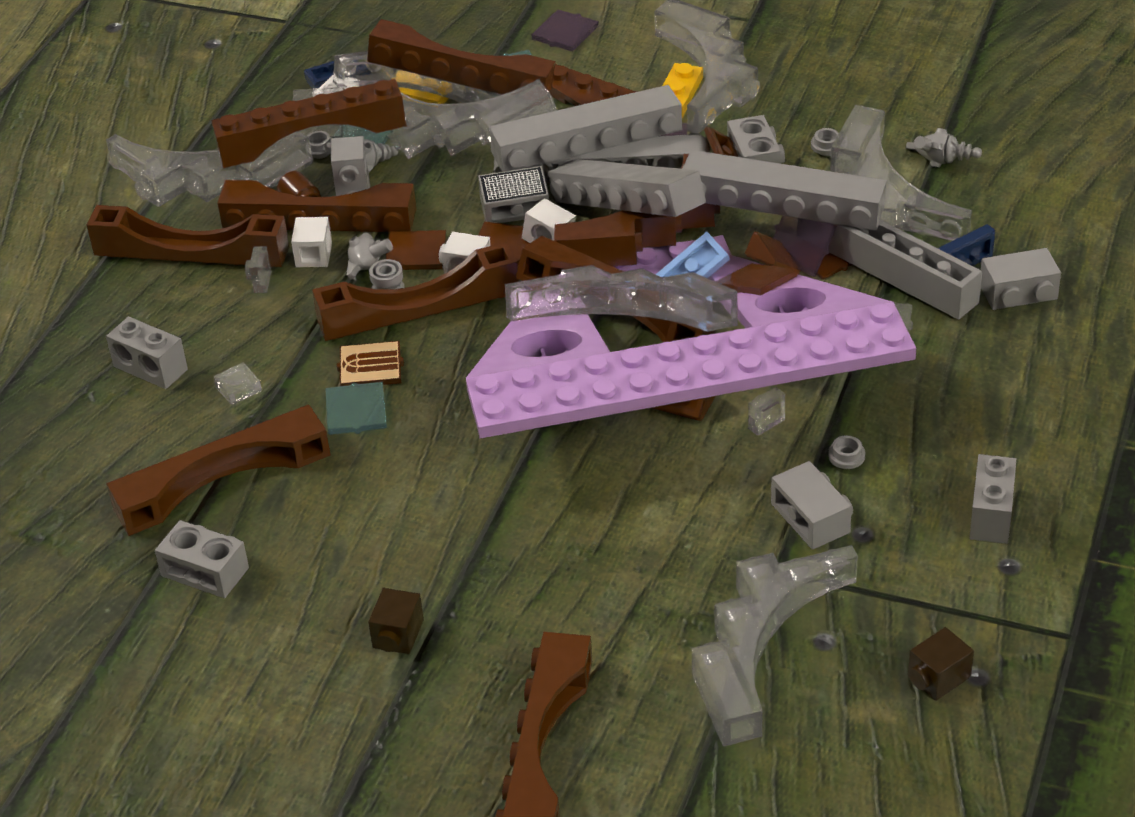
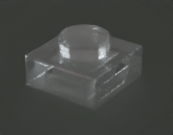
M267 246L253 247L251 260H246L247 280H252L254 293H267L271 268Z
M244 362L213 376L215 387L231 405L262 391L260 380Z
M777 387L762 395H758L748 402V429L757 436L785 420V393Z

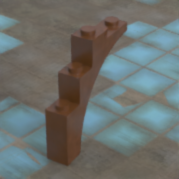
M689 154L683 155L682 167L680 169L683 168ZM704 203L677 217L623 210L590 220L555 224L554 241L610 266L637 265V252H643V248L676 246V233L682 232V229L715 227L714 214H720V205Z

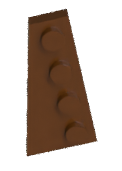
M555 64L552 89L549 95L564 104L572 103L578 106L638 91H633L618 86L615 83H610L592 77L589 74H583Z

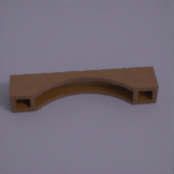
M383 19L378 22L369 34L367 62L541 105H543L552 89L556 62L528 54L493 56L460 51L436 43L419 34L408 25Z
M396 79L380 80L374 84L349 87L343 91L318 94L303 100L287 101L280 105L256 108L249 112L236 115L229 114L211 120L223 168L253 162L278 140L294 132L314 126L328 124L351 125L365 128L375 133L407 126L403 97Z
M225 180L217 202L222 228L242 222L252 214L284 216L287 230H294L296 217H328L330 231H411L416 213L413 183H380L351 194L332 197H306L279 192L266 187L257 180Z
M96 205L87 223L93 253L96 256L282 267L290 247L285 217L276 215L252 214L242 222L227 228L211 231H192L157 223L138 214L129 207Z
M540 236L522 248L516 278L544 291L582 296L617 308L649 327L658 335L662 342L716 333L721 314L544 236Z
M508 242L476 249L449 272L431 281L412 287L371 289L348 282H341L312 289L317 321L325 341L465 306H472L497 298H504L520 293L519 279L516 278L518 263Z
M305 405L106 483L113 510L127 535H133L163 523L170 512L183 499L200 487L218 478L256 468H300L330 456L327 431L310 405Z
M543 632L540 648H533L531 670L535 672L533 678L526 679L524 701L528 702L526 710L520 709L518 714L517 733L521 735L519 742H512L510 766L513 767L512 775H505L502 799L506 802L504 809L497 810L496 817H560L558 796L548 784L540 765L541 753L547 735L558 717L574 701L587 692L593 662L591 636Z

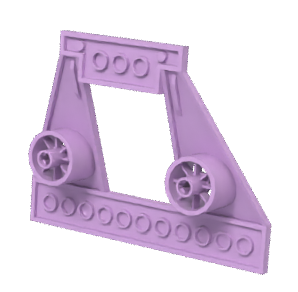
M720 235L713 238L726 251L730 260L688 295L708 292L709 282L745 327L744 329L610 352L587 313L612 309L614 307L582 296L544 291L533 286L534 293L468 374L466 386L479 437L485 438L915 360L916 346L894 302L797 274V277L763 295L735 293L734 291L715 288V281L751 263L760 264L731 255L724 236ZM696 240L676 242V246L643 248V252H637V265L613 267L648 281Z

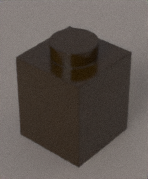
M389 588L382 589L368 621L372 648L381 649L386 652L411 653L424 621L420 593Z
M944 627L910 650L908 677L916 688L924 690L937 701L971 677L974 650L948 628Z

